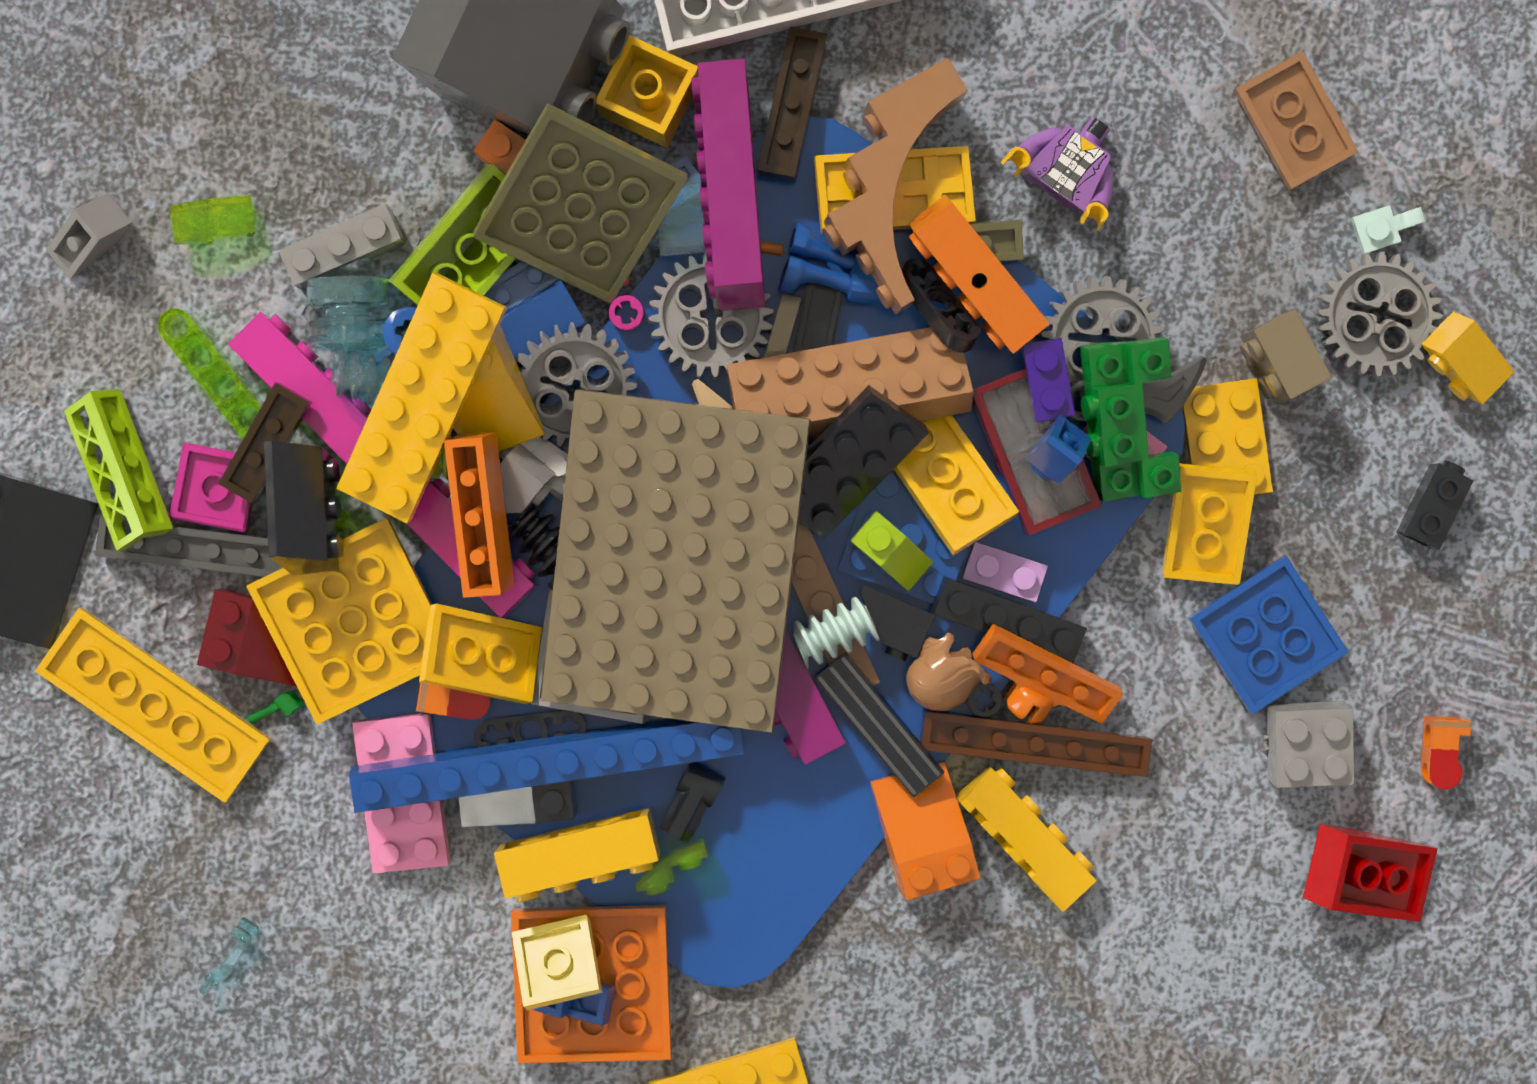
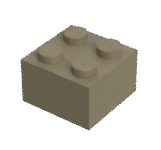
M1296 308L1280 314L1240 336L1243 344L1240 345V350L1249 365L1255 364L1261 375V378L1258 379V384L1267 399L1273 398L1275 403L1291 400L1332 378Z

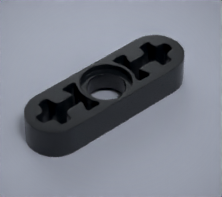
M920 259L906 261L901 271L915 299L912 303L946 347L960 353L970 351L980 334V326L942 280L932 265ZM930 301L943 304L947 310L936 308Z
M566 710L495 717L480 723L476 728L474 738L478 747L491 746L489 740H483L482 734L488 731L489 725H494L495 730L498 732L508 731L507 722L515 723L513 737L516 742L525 741L520 735V727L528 720H533L540 724L542 728L541 738H547L549 734V727L545 718L552 717L553 726L563 724L565 717L571 716L574 723L580 724V729L575 730L574 734L586 732L587 722L581 713ZM565 731L553 732V736L566 734ZM510 737L499 739L497 745L509 743Z

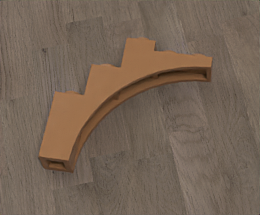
M949 58L940 61L867 103L863 112L865 114L863 122L873 138L878 136L880 140L848 157L843 167L845 169L843 177L847 186L853 193L858 192L860 196L828 213L823 222L825 225L823 234L833 249L838 248L843 256L857 249L859 253L856 254V259L859 266L866 275L872 274L879 286L876 288V293L881 303L887 309L891 307L895 315L908 309L915 300L905 282L894 244L893 204L897 182L904 161L917 139L943 113L960 103L968 91Z

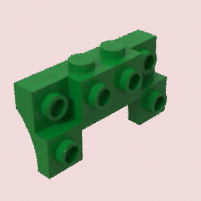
M1160 337L1127 342H1101L1080 346L1085 396L1081 399V409L1088 423L1087 435L1091 437L1086 452L1091 458L1093 485L1099 500L1106 502L1133 496L1151 498L1181 492L1178 454L1171 451L1149 455L1142 384L1172 378L1169 340Z

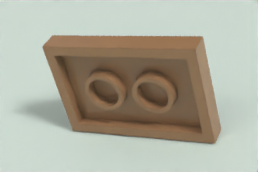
M1303 51L1233 90L1288 191L1359 152Z

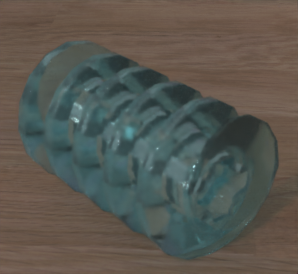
M339 347L335 355L331 375V384L335 386L336 397L341 398L345 389L349 388L352 401H356L361 391L366 392L367 404H371L376 395L379 394L391 367L390 359L384 356L376 366L375 356L369 353L361 363L359 352L353 350L345 360L344 350Z

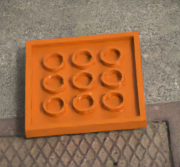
M666 905L512 909V932L587 914L591 921L600 981L615 986L609 1022L603 1026L571 1016L558 1018L532 1009L526 1010L522 1002L512 937L517 1063L671 1060L672 1041Z

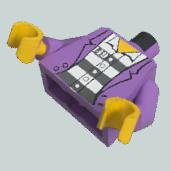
M1091 117L1081 132H1078L1069 125H1066L1062 130L1054 127L1048 128L1029 136L1018 147L1011 149L1002 159L1001 163L1003 165L1007 161H1012L1016 164L1017 171L1013 174L1015 177L1021 174L1080 216L1083 213L1080 218L1081 224H1084L1087 218H1093L1098 224L1096 231L1101 230L1109 214L1107 209L1113 196L1114 170L1108 164L1111 155L1099 147L1110 131L1109 127L1102 121Z

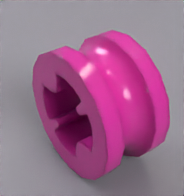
M629 295L619 296L611 303L609 318L619 330H634L643 321V307L635 297ZM628 302L631 305V309L637 311L638 314L635 320L632 317L630 318L631 323L623 324L622 318L616 316L615 313L618 307L623 308L621 306L622 303Z

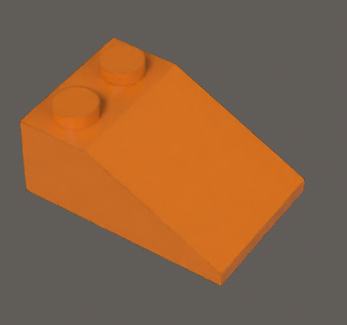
M943 760L937 763L945 771L944 774L914 798L895 775L870 781L897 887L907 901L980 879L972 843L946 764Z

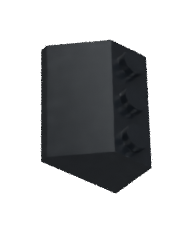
M277 441L264 442L269 558L293 576L339 570L338 558L343 556V541L340 534H337V520L341 519L342 514L340 500L338 496H335V482H338L340 478L337 460L323 447Z

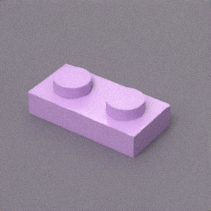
M975 542L972 545L962 578L1036 602L1048 565Z

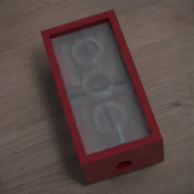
M1026 369L973 389L972 406L1007 493L1019 510L1017 518L1024 535H1032L1102 506L1084 460L1059 484L1052 479L1045 480L1038 476L1032 470V464L1027 461L1033 447L1056 419L1035 423Z

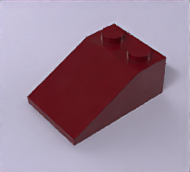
M224 588L215 589L197 665L297 687L251 595Z

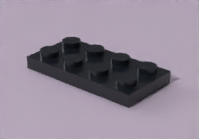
M868 385L807 448L799 523L823 539H826L929 434L926 425Z

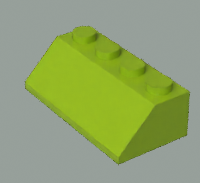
M487 164L391 276L388 282L417 306L432 273L445 276L484 296L515 259V257L473 238L474 229L503 181L505 174L494 164Z

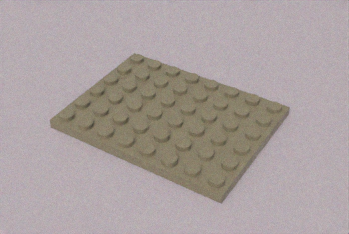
M580 389L575 390L541 701L773 732L811 419Z

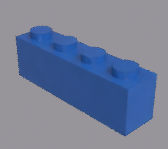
M558 279L508 308L500 325L517 363L519 362L517 358L518 353L531 354L526 343L528 340L537 345L541 344L540 331L545 332L551 338L554 336V325H558L562 333H568L570 322H574L577 333H581L580 325L586 321L562 280Z

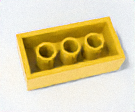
M648 807L502 843L494 852L505 899L515 897L516 902H524L539 897L538 893L542 892L543 889L553 887L554 893H560L577 888V883L580 880L591 878L592 883L595 884L614 879L615 874L620 870L629 868L630 874L653 869V864H655L654 862L659 861L661 850L651 809Z

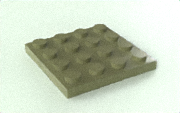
M547 103L475 227L473 238L611 304L685 185L687 173Z

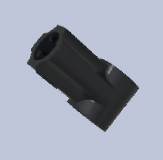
M697 762L690 763L676 788L678 793L659 828L668 835L689 843L707 807L711 808L726 777Z

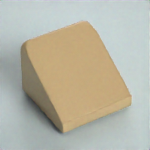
M699 379L693 381L692 386L699 405L733 409L729 403Z

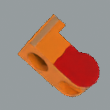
M420 682L416 707L418 712L471 720L485 716L491 707V697Z
M1424 715L1421 775L1430 785L1447 790L1457 786L1461 781L1463 773L1462 767L1458 762L1460 736L1471 735V720L1462 717Z

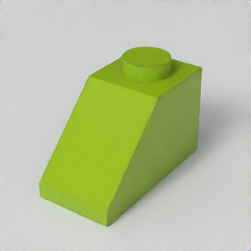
M877 511L869 517L850 540L853 545L907 591L914 586L933 563L924 552Z

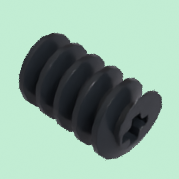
M542 502L538 507L533 505L508 526V528L514 527L509 535V540L524 539L518 551L526 553L533 550L528 563L530 566L543 563L538 575L540 578L553 575L548 584V588L551 590L554 584L560 526L552 529L548 527L554 518L553 514L543 517L538 515L544 506Z

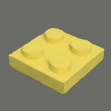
M587 914L512 932L522 1002L526 1010L602 993L591 921Z

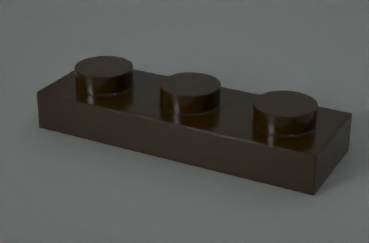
M275 382L218 484L248 502L256 503L266 485L264 442L277 441L289 443L312 401L283 384Z

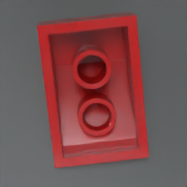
M1320 824L1303 898L1334 911L1420 922L1438 848L1361 830Z

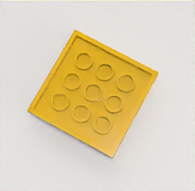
M389 517L342 539L343 556L338 558L339 570L293 576L287 570L281 568L246 586L316 725L420 675L429 608L432 603Z

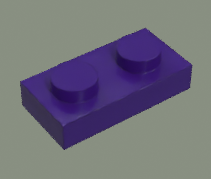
M1062 338L1028 343L1022 346L1035 423L1057 419L1060 414L1063 417L1075 416Z

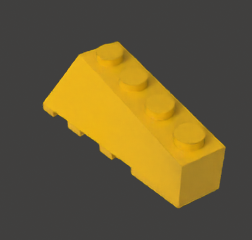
M987 765L956 794V798L1055 905L1064 912L1097 881L1090 874L1095 867L1080 851L1074 856L1064 846L1069 839L1054 823L1048 828L1037 816L1043 811L1028 795L1020 799L1011 788L1016 782L1001 767L994 771Z

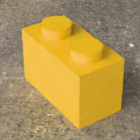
M1454 311L1421 344L1430 355L1427 359L1429 364L1438 373L1449 378L1451 381L1448 384L1449 389L1463 401L1470 398L1483 405L1515 372L1475 320Z

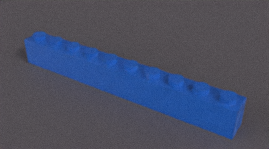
M666 719L646 722L645 724L639 723L583 733H572L351 766L349 781L354 813L739 756L744 755L740 728Z

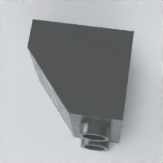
M419 0L392 59L440 98L492 121L496 119L504 126L528 136L547 103L588 124L590 123L595 111L597 96L588 89L601 62L611 66L620 58L629 37L630 25L628 21L621 19L625 10L617 0Z

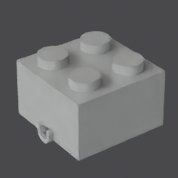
M1344 701L1267 705V735H1263V747L1265 751H1268V780L1276 788L1354 785L1352 707Z

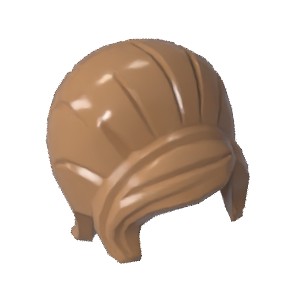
M950 632L946 633L941 639L927 636L918 654L919 657L910 665L906 675L910 695L919 705L932 711L954 709L967 700L981 681L984 685L992 682L990 673L971 659L972 653L968 647L962 648L958 652L949 651L954 642V635Z

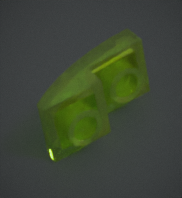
M251 195L197 200L169 207L174 245L213 243L215 238L253 237L256 233Z
M705 838L680 846L661 857L659 861L654 862L653 869L643 872L636 880V891L646 890L648 896L669 890L668 884L675 882L673 866L679 865L680 870H687L702 865V858L708 857Z

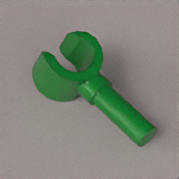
M287 691L278 696L268 706L248 715V720L251 724H254L278 710L288 718L303 705V702L293 691Z

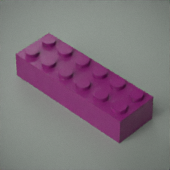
M745 59L698 63L699 77H693L691 80L696 110L694 121L699 149L697 151V161L702 187L700 188V201L704 218L702 228L707 257L705 269L710 299L717 298L719 311L766 307L750 99Z

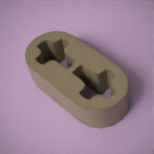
M783 293L765 357L786 354L802 297Z

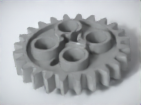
M1379 252L1373 262L1369 253L1361 255V266L1353 258L1346 261L1348 272L1342 268L1335 269L1333 272L1338 282L1332 280L1325 281L1324 286L1330 291V294H1322L1317 297L1320 302L1326 304V309L1315 312L1316 316L1325 318L1326 322L1318 326L1316 330L1320 332L1328 331L1329 337L1322 342V345H1335L1336 349L1331 355L1332 359L1342 355L1346 357L1343 368L1347 369L1354 365V363H1358V375L1365 374L1369 367H1371L1373 377H1380L1383 367H1385L1389 376L1396 375L1397 363L1404 371L1411 369L1409 357L1416 361L1424 359L1423 353L1420 350V347H1424L1421 344L1437 328L1432 325V321L1443 318V314L1434 312L1432 306L1442 301L1441 298H1430L1429 292L1436 287V284L1432 283L1424 286L1422 280L1427 274L1426 270L1417 274L1412 273L1415 264L1413 260L1404 264L1403 267L1400 266V254L1393 255L1389 262H1387L1385 252ZM1361 281H1367L1373 286L1374 295L1370 301L1362 299L1358 293V286ZM1398 292L1407 294L1410 299V307L1406 312L1396 307L1395 297ZM1350 302L1366 310L1381 307V314L1409 320L1411 326L1406 327L1391 319L1377 322L1376 315L1350 310L1346 304ZM1351 317L1358 319L1362 323L1363 332L1358 338L1351 336L1347 330V322ZM1388 328L1395 330L1399 335V344L1395 349L1388 347L1384 342V333Z
M705 253L702 264H698L692 255L689 256V268L687 269L676 262L674 264L675 277L664 272L662 279L667 287H654L653 292L661 300L649 301V308L658 311V314L648 317V323L659 325V328L651 333V339L663 338V342L657 351L659 353L668 350L672 352L668 361L669 365L674 364L680 359L683 361L681 373L685 374L693 366L696 367V377L700 379L704 369H709L712 379L716 380L720 368H723L728 375L727 364L746 361V355L753 359L759 357V353L754 345L766 347L768 341L760 335V332H771L773 325L763 321V318L772 316L774 311L764 307L719 311L717 298L712 299L713 313L721 317H717L715 321L716 349L711 350L708 339L707 318L700 317L705 315L707 308L705 284L707 283L705 263H707V257ZM688 289L694 290L699 294L701 301L695 307H686L680 302V293ZM765 293V301L767 302L771 296ZM733 325L741 331L742 338L737 343H728L721 337V329L725 326ZM687 328H696L702 333L703 341L696 346L688 345L682 338L683 331Z
M1110 276L1103 277L1101 286L1098 285L1095 277H1088L1086 289L1079 281L1073 282V295L1066 290H1061L1059 293L1064 302L1062 304L1056 302L1049 303L1055 314L1053 317L1044 316L1050 323L1049 330H1043L1038 335L1048 340L1062 338L1069 382L1083 380L1082 367H1077L1072 359L1073 352L1080 346L1095 344V342L1069 340V333L1101 335L1102 333L1108 336L1129 337L1138 341L1154 339L1155 334L1164 330L1163 326L1153 325L1152 323L1160 315V312L1146 310L1152 299L1150 297L1137 299L1141 288L1134 286L1126 292L1127 280L1120 279L1113 288ZM1087 307L1092 313V322L1087 328L1082 329L1076 322V316L1080 309ZM1124 310L1130 317V324L1125 331L1119 332L1115 327L1114 320L1115 316ZM1084 390L1076 391V397L1082 399L1085 396Z
M570 322L568 333H562L560 327L554 325L553 337L549 338L545 332L540 331L541 344L537 345L528 340L526 343L531 354L518 353L517 355L518 361L523 365V367L518 368L546 432L545 435L541 436L542 441H547L553 434L556 437L557 447H561L565 438H570L575 390H606L607 393L634 396L627 391L637 388L635 379L626 378L635 373L633 364H624L629 358L628 352L623 350L615 353L619 347L618 340L614 338L605 343L607 335L603 329L595 337L592 336L590 324L585 325L582 333H577L574 322ZM558 356H564L570 360L568 366L561 370H555L549 364L553 358ZM595 365H603L607 368L605 375L600 378H591L587 375V372ZM547 376L553 381L547 380L543 382L540 381V377ZM574 380H579L580 386H575L573 391H568L567 385H572ZM547 393H555L560 396L559 401L555 405L545 406L540 403L541 397Z

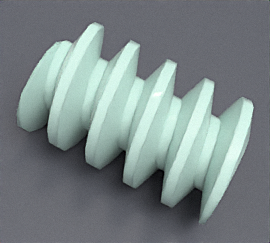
M857 597L851 598V611L842 603L837 604L836 617L828 609L822 610L821 623L814 615L808 616V628H805L798 620L793 622V635L807 669L809 668V656H812L818 664L823 663L824 650L833 658L838 657L837 645L839 644L848 653L851 652L852 639L854 638L862 647L866 646V633H870L877 641L880 640L866 605H863Z

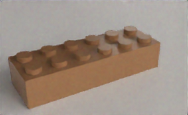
M931 327L727 364L728 383L734 409L809 418L811 423L808 442L816 440L868 385L919 421L972 411L973 388L965 355L946 347Z

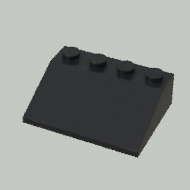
M0 472L1 637L50 649L55 643L99 503Z

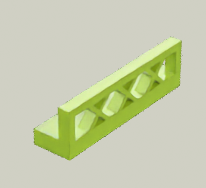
M121 389L90 391L67 408L64 413L116 551L128 549L142 538L165 535L173 529ZM85 410L90 419L88 430L85 429L80 415ZM97 445L100 446L103 454L101 465L98 463L95 455ZM110 480L113 481L116 488L115 500L111 498L109 492ZM123 515L127 517L132 531L128 535H125L122 527Z

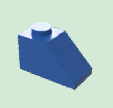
M1060 414L1033 447L1027 461L1032 464L1031 468L1038 476L1045 480L1052 479L1059 484L1083 460L1091 437Z

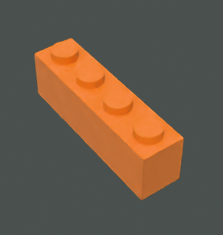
M496 431L458 434L444 440L463 598L502 595L513 588L515 584Z

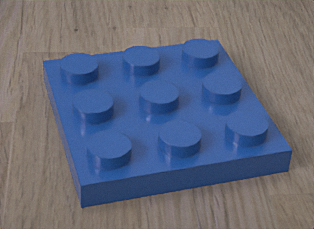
M893 469L860 503L837 571L933 604L943 577L946 576L957 580L967 548L954 556L952 555ZM875 511L902 532L933 561L932 565L909 591L850 542L851 538Z
M1283 555L1240 583V585L1232 588L1188 617L1242 703L1252 715L1349 652L1287 555Z

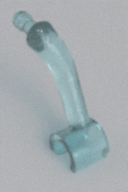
M242 917L238 925L233 928L230 936L236 939L237 943L226 961L220 967L205 975L206 982L199 988L201 994H207L211 986H217L232 973L246 947L251 944L259 931V927L255 923Z

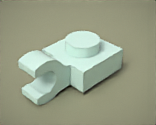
M1390 205L1351 218L1362 255L1402 242L1398 231L1426 222L1421 207L1393 216Z

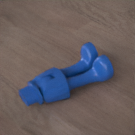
M795 224L788 247V254L792 256L788 257L784 265L778 288L779 292L791 294L800 284L815 283L846 293L848 301L870 304L881 303L876 293V288L879 286L872 274L866 275L859 266L856 259V254L858 253L849 252L843 256L838 248L833 249L830 245L814 237L807 225ZM813 257L850 271L848 274L822 268L800 258Z

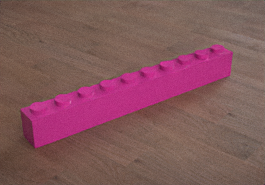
M260 311L228 345L271 388L275 382H279L312 401L303 420L347 464L371 412V408L358 395L351 399L341 389L346 383L331 368L324 372L314 362L319 356L304 341L297 345L287 335L292 329L277 314L270 318ZM440 477L434 480L430 478L411 522L406 524L460 577L450 487ZM518 558L515 562L512 560L515 584L513 588L502 595L480 597L500 618H506L538 586L531 579L536 573L521 558Z

